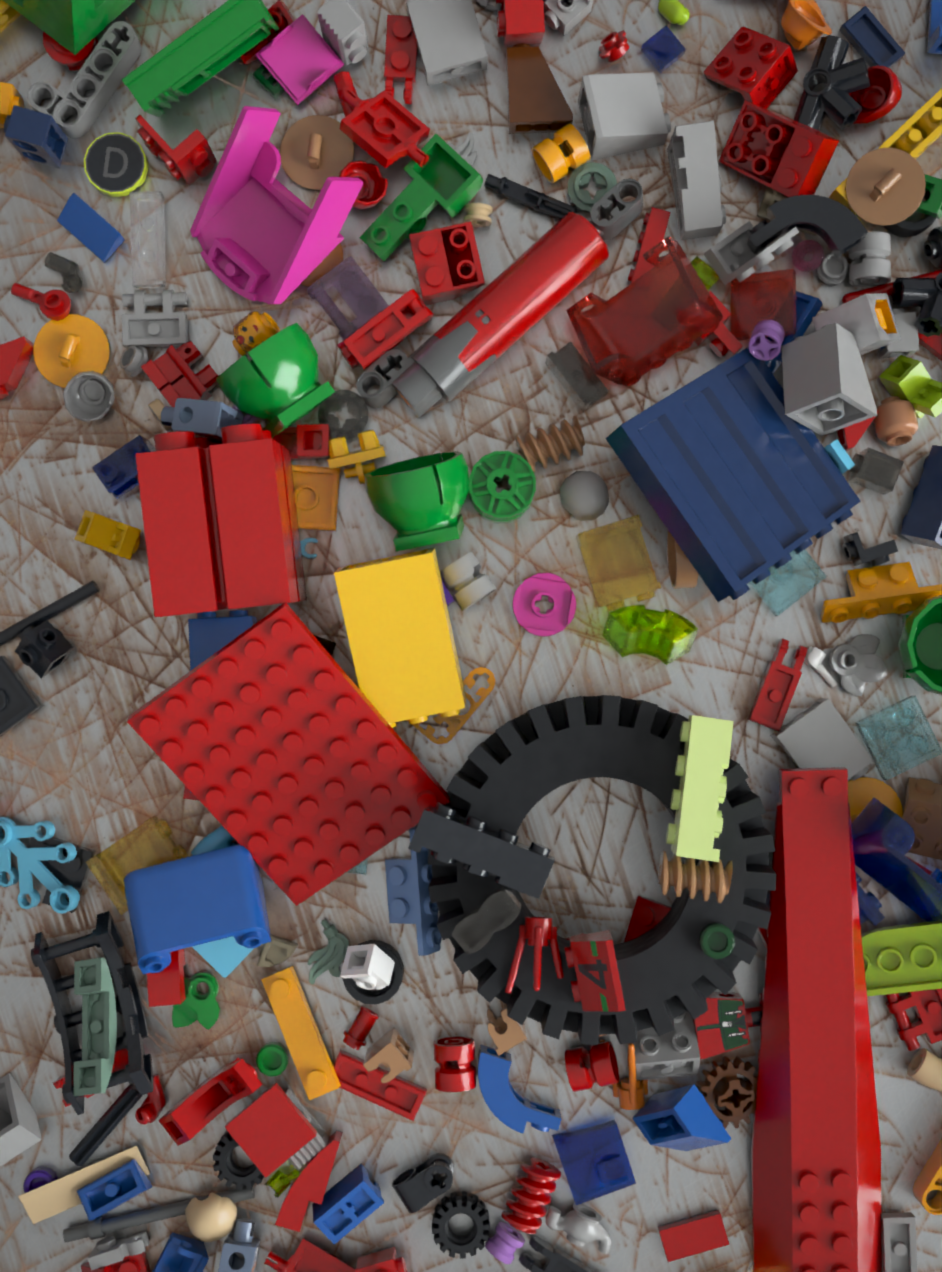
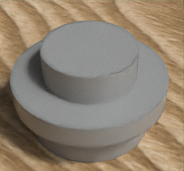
M832 252L822 256L816 267L819 279L829 285L842 282L849 271L848 262L845 257L841 255L836 258Z
M130 345L124 350L120 359V366L125 370L126 374L134 377L144 372L141 366L149 361L147 349L142 346L135 347Z

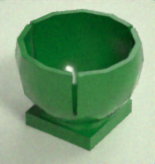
M298 323L284 328L249 351L248 354L252 358L251 361L244 355L216 378L224 396L240 412L265 421L266 426L262 430L271 431L272 438L310 413L335 393V390L328 381L322 385L318 382V354L308 334Z
M453 451L419 456L374 469L364 475L366 492L374 511L397 530V534L393 539L396 552L460 539L464 529L463 517L460 512L469 493V472L463 453Z
M942 595L928 598L910 615H902V630L897 645L903 666V678H912L924 690L942 695Z

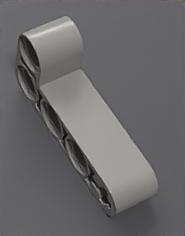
M124 21L113 23L98 42L64 94L48 83H34L27 92V100L34 111L51 115L66 136L70 138L83 137L141 54L142 46L133 27ZM113 64L110 70L106 72L101 71L104 65ZM95 89L92 96L88 98L83 97L87 90ZM51 98L47 105L40 106L43 99ZM77 115L74 122L66 124L69 116Z

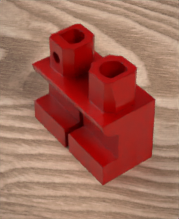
M192 341L181 345L177 349L171 345L162 356L154 361L149 360L141 366L171 407H175L177 398L208 400L212 397L209 391L217 385L216 378L218 375L210 364L196 374L190 368L192 364L203 357Z

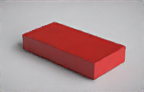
M719 1210L658 1227L668 1262L729 1245Z

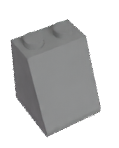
M654 72L590 74L582 76L578 105L591 161L665 144L667 135L671 132V122L669 114L663 113L661 104L664 102L663 87L661 83H656Z
M838 323L827 324L820 330L806 336L797 337L794 341L781 346L785 415L821 436L877 416L876 404L854 334Z

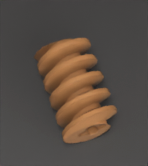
M576 416L572 418V426L567 420H561L560 430L555 424H550L548 435L542 428H538L536 439L530 432H526L525 443L518 436H515L519 454L531 465L533 472H536V462L538 461L546 469L548 458L550 457L556 465L559 464L561 453L564 454L568 461L571 460V450L573 449L576 450L579 456H583L585 441Z
M663 850L660 859L658 884L661 885L663 895H666L670 887L674 886L676 897H680L684 888H688L690 899H694L698 890H701L704 901H708L712 892L716 893L717 902L721 904L725 895L729 893L733 863L730 860L725 869H723L721 859H719V862H713L711 867H709V862L706 860H699L696 865L693 858H685L682 863L681 857L675 854L668 861L666 851Z

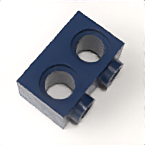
M14 105L11 115L7 116L4 123L5 137L24 159L60 169L68 142L67 136L51 115Z

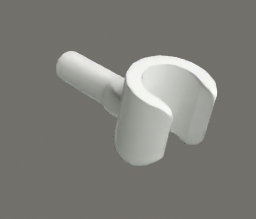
M810 646L804 663L820 673L831 688L835 687L838 683L827 671L826 667L821 664L826 654L820 649Z

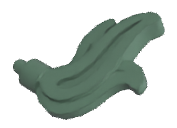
M325 919L321 921V924L324 927L323 933L328 939V945L316 950L308 960V965L316 961L309 972V982L312 985L315 983L316 978L328 969L332 976L340 977L341 971L339 966L345 959L347 948L350 945L348 938L344 934L339 933L333 924L329 925Z

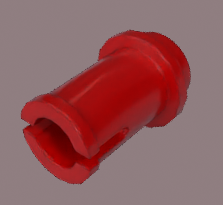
M361 1006L350 1029L344 1031L345 1037L343 1042L355 1050H360L361 1046L367 1044L365 1039L379 1018L378 1014L365 1006Z

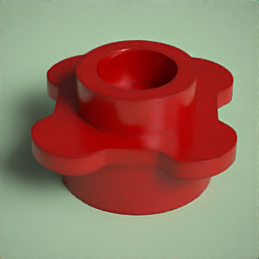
M624 30L618 33L612 32L601 41V46L599 47L601 59L606 58L608 62H614L628 51L629 45Z

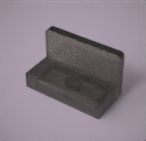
M569 342L555 354L551 352L547 355L546 365L582 412L608 394V389L572 342Z

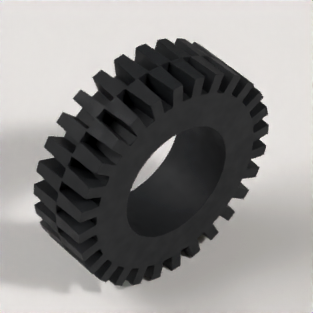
M578 696L543 704L508 721L496 729L489 738L472 751L468 756V760L460 771L454 775L446 789L450 797V802L446 805L455 809V816L467 820L469 816H473L488 823L486 829L495 833H499L500 829H504L517 834L528 812L551 791L580 779L604 777L624 780L651 792L663 803L675 821L676 810L670 808L673 789L679 790L681 776L675 775L677 756H684L685 742L680 741L682 722H688V719L678 713L662 709L657 704L643 700L622 698L621 696ZM730 759L728 769H724L723 776L727 777L726 797L723 804L719 803L718 810L722 811L723 827L719 838H714L713 849L720 850L719 859L722 861L723 869H725L730 860L733 863L729 893L725 895L720 904L717 902L716 893L712 892L708 901H704L701 890H698L694 899H690L688 888H684L681 896L676 897L671 910L657 925L635 939L614 945L626 1011H583L581 1001L574 1002L571 981H576L577 976L575 967L568 968L564 947L571 946L569 940L558 935L557 941L564 977L562 979L557 978L550 940H548V946H542L540 990L535 991L533 989L534 946H529L528 939L526 938L512 992L506 993L508 976L519 939V925H525V917L535 916L524 903L519 891L498 884L494 881L495 877L491 875L485 878L472 874L462 868L463 864L458 861L456 864H447L436 860L431 855V850H428V864L432 865V880L428 886L431 903H437L440 914L437 927L442 940L449 938L455 948L453 961L462 974L470 970L478 980L477 992L489 1003L495 997L507 1005V1016L523 1025L527 1017L541 1023L543 1035L556 1039L560 1038L562 1030L576 1032L581 1044L598 1045L599 1035L615 1034L620 1044L637 1042V1031L653 1027L657 1035L661 1036L675 1030L674 1018L688 1012L695 1020L708 1011L706 998L716 989H719L726 995L737 983L733 974L734 969L741 960L750 965L758 949L753 938L758 927L767 929L771 917V911L765 904L767 891H775L776 873L769 866V852L775 851L773 835L764 827L761 815L766 813L760 797L749 788L746 779L749 777L741 765ZM694 859V860H695V864L697 865L698 862H699V859ZM708 861L709 867H711L713 861ZM711 923H721L731 930L735 938V946L730 955L722 959H713L703 952L699 943V936L705 926Z

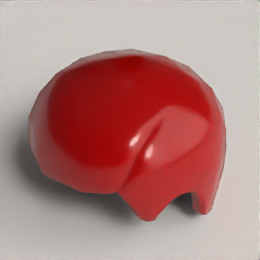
M361 160L349 162L339 173V177L359 178L363 181V185L352 206L356 209L372 208L386 195L388 179L381 175L378 166Z

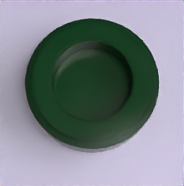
M711 923L702 929L699 943L707 956L713 959H722L733 951L735 938L731 930L724 924Z

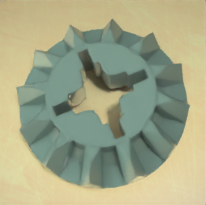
M589 162L579 166L572 172L568 180L567 190L570 202L574 203L579 211L591 212L593 205L617 184L614 173L607 166L596 162ZM591 177H593L595 187L601 188V190L596 191L594 199H591L589 191L583 189L588 187Z

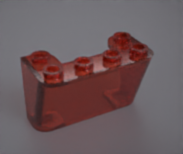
M670 236L643 254L645 261L655 267L608 301L591 292L566 310L593 373L616 384L631 386L637 383L642 375L651 369L661 367L665 364L666 359L679 351L689 348L694 340L703 334L716 330L723 318L722 313L682 247ZM669 250L668 254L658 257L663 251ZM594 305L587 311H581L587 306Z

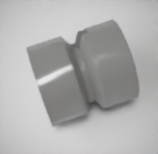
M868 232L864 240L848 250L849 258L854 260L849 265V283L853 286L871 287L891 281V262L886 259L891 254V236L886 232Z
M473 552L467 553L440 571L441 579L447 589H454L453 598L462 611L496 590L488 575L479 572L481 565Z

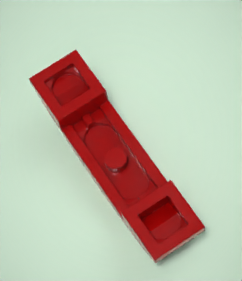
M329 424L297 425V427H288L272 438L290 450L291 460L329 457ZM208 441V447H209V445L222 444V443H217V442Z

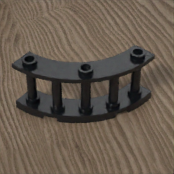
M109 911L97 914L96 929H93L91 934L49 946L43 933L40 932L35 934L34 948L31 949L32 962L35 967H39L56 1013L54 1016L56 1031L61 1034L65 1063V1084L62 1086L63 1097L67 1104L71 1103L77 1115L84 1113V1095L73 1096L74 1062L82 1061V1048L80 1049L76 1025L82 1024V1010L72 1012L66 990L74 988V974L62 978L55 958L93 946L101 947L118 994L115 997L116 1011L123 1015L125 1025L123 1036L117 1037L116 1051L126 1048L129 1064L125 1066V1069L111 1073L107 1088L129 1082L130 1084L134 1083L140 1095L153 1092L151 1054L145 1055L143 1039L149 1037L142 1000L131 962L124 964L119 948L123 947L124 943Z

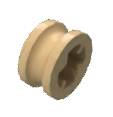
M483 203L466 204L465 212L468 215L464 217V223L471 221L473 227L490 226L492 219L489 215L492 214L493 207Z

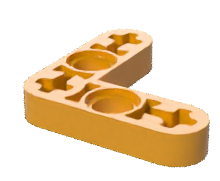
M483 667L472 670L463 680L464 686L467 685L469 689L475 685L473 676L476 673L480 676L486 673L489 676L487 682L490 684L487 689L481 687L475 693L481 696V698L475 702L472 696L465 692L466 698L470 702V709L466 714L441 717L439 713L433 718L437 724L446 722L449 725L446 729L449 735L446 738L442 735L439 738L434 737L435 729L430 724L427 725L426 729L420 726L421 723L411 725L436 744L448 743L491 693L495 686L494 674L489 669Z

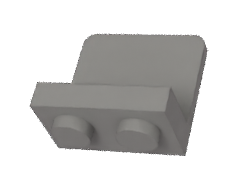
M748 221L706 251L704 256L724 285L735 278L740 283L755 272L752 266L755 265L759 270L775 258L772 254L773 251L779 255L794 244L791 238L798 234L799 230L796 227L768 247L765 246L753 254L747 245L748 238L751 236L750 230L753 228L751 222Z

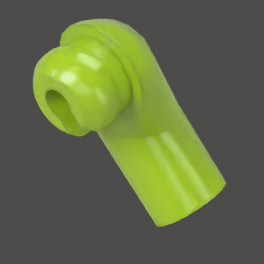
M659 0V12L669 22L684 25L688 21L690 12L678 0Z

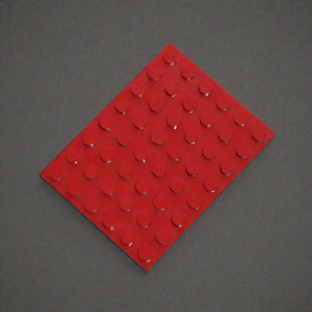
M286 602L129 715L126 721L241 846L250 851L255 862L296 906L418 824L425 808L430 805L436 807L437 803L446 805L450 802V797L443 787Z

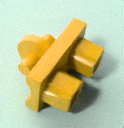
M374 429L357 433L361 449L352 452L348 450L345 436L329 439L330 457L327 459L329 469L355 463V467L344 469L345 478L358 476L360 485L365 484L364 474L376 468L374 462L362 465L361 462L386 456L383 444H379Z

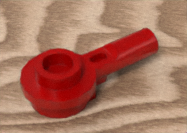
M19 283L12 285V295L38 304L42 314L47 318L59 321L69 315L71 300L64 291L55 289L44 294Z

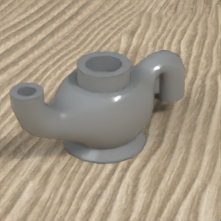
M574 1203V1210L562 1216L558 1208L549 1207L546 1215V1225L550 1229L565 1231L567 1233L566 1239L579 1247H583L587 1242L599 1240L598 1250L604 1254L609 1253L611 1239L609 1233L599 1223L602 1217L597 1211L584 1204Z

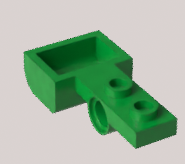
M437 134L421 149L429 156L427 163L420 167L415 161L411 160L403 168L412 181L359 237L383 261L406 238L410 239V234L419 233L423 230L427 223V215L437 205L453 218L477 194L482 186L483 179L481 175Z

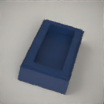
M866 6L842 24L839 29L861 57H864L870 67L879 65L891 68L905 55L903 49Z

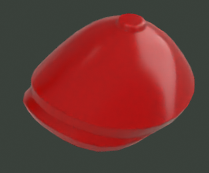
M879 65L867 68L871 87L849 93L862 107L858 119L853 124H866L880 119L898 104L902 96V86L899 78L891 69Z

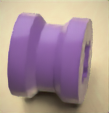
M774 320L758 322L753 329L749 341L750 353L755 358L764 361L772 360L778 356L785 337L783 327Z
M500 1221L495 1227V1235L488 1238V1241L485 1242V1247L499 1261L511 1264L514 1260V1252L516 1249L522 1248L525 1239L515 1228Z

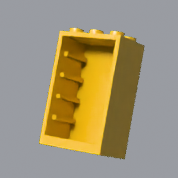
M435 547L338 568L334 572L360 691L392 728L396 726L395 722L408 720L409 724H416L427 721L429 715L440 713L441 717H451L460 714V709L465 708L466 694Z

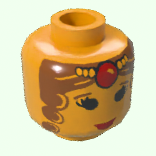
M253 311L233 326L235 339L232 341V344L240 355H249V351L278 333L280 329L268 313L264 312L261 314Z

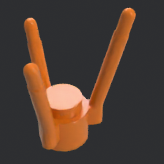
M630 1043L628 1045L629 1077L623 1078L621 1084L612 1085L613 1097H619V1105L622 1109L637 1110L645 1106L644 1095L648 1094V1079L641 1080V1082L636 1080L635 1046L633 1043Z

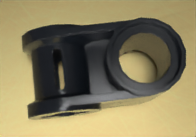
M437 1153L414 1168L406 1170L393 1181L392 1187L409 1213L419 1211L430 1201L451 1188L454 1173L453 1161L449 1156Z

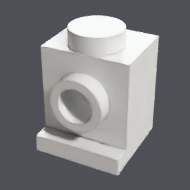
M375 944L348 946L340 976L343 979L352 978L360 988L380 990L390 985L395 962Z

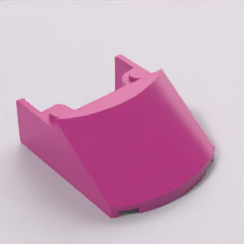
M244 106L190 232L192 237H197L203 249L200 254L214 274L230 289L252 301L282 304L344 239L339 232L359 194L363 181L359 178L328 177L313 208L310 209L275 179L280 169L281 156L278 149L269 140L281 113L272 108Z

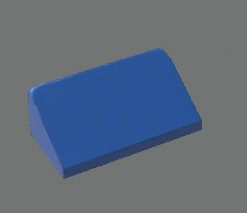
M75 193L69 197L57 219L64 228L104 263L125 241L123 236Z
M133 1159L77 1190V1193L89 1221H92L151 1189L152 1184L137 1161Z

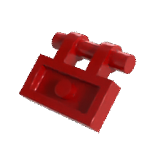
M942 989L908 992L907 995L901 997L898 993L886 994L888 1001L885 1004L889 1013L895 1017L898 1024L897 1033L900 1040L905 1041L908 1051L920 1048L917 1036L924 1033L931 1044L942 1040ZM911 1007H914L919 1021L910 1023L905 1011Z

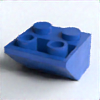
M695 1084L653 1094L645 1103V1106L632 1118L649 1144L654 1146L690 1151L728 1143L731 1140L722 1122L712 1111Z

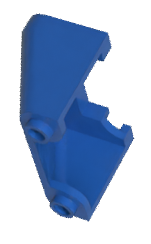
M230 846L138 869L128 873L124 878L125 895L138 966L143 974L163 971L171 963L172 951L234 936L239 945L246 948H256L261 944L272 942L262 876L250 851L244 846Z

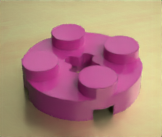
M538 573L525 579L517 588L512 603L513 613L518 624L528 633L541 637L552 636L563 631L574 618L576 598L570 586L561 577L551 573ZM542 596H547L548 602L553 603V609H547L546 614H541L540 608L535 607V602L541 601Z

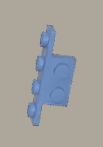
M414 826L411 829H409L410 842L413 838L417 826ZM422 847L420 853L411 850V858L385 859L389 923L416 924L419 956H426L440 951L442 940L437 927L439 910L436 902L431 903L428 886L432 880V865L428 864L429 849Z

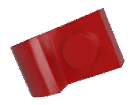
M711 291L701 299L693 312L690 323L691 334L698 346L708 338L711 341L709 345L713 352L720 358L724 356L728 360L736 355L743 345L724 325L731 316V313Z

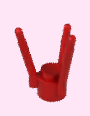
M525 917V925H519V939L508 976L506 993L512 992L526 938L528 939V945L534 946L533 989L535 991L540 990L542 946H548V940H550L557 978L562 979L564 977L557 941V926H552V918Z

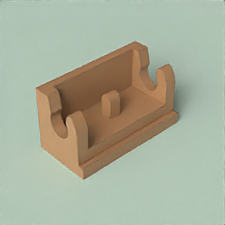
M501 1000L500 1003L503 1008L500 1011L501 1016L495 1018L493 1011L490 1008L487 1010V1018L489 1020L488 1032L495 1042V1051L498 1056L527 1039L525 1023L521 1025L507 1016V1005Z
M393 1027L367 1049L363 1066L368 1072L376 1069L381 1063L385 1068L390 1067L389 1073L384 1074L381 1078L382 1083H387L404 1069L408 1071L412 1068L414 1050L396 1028Z

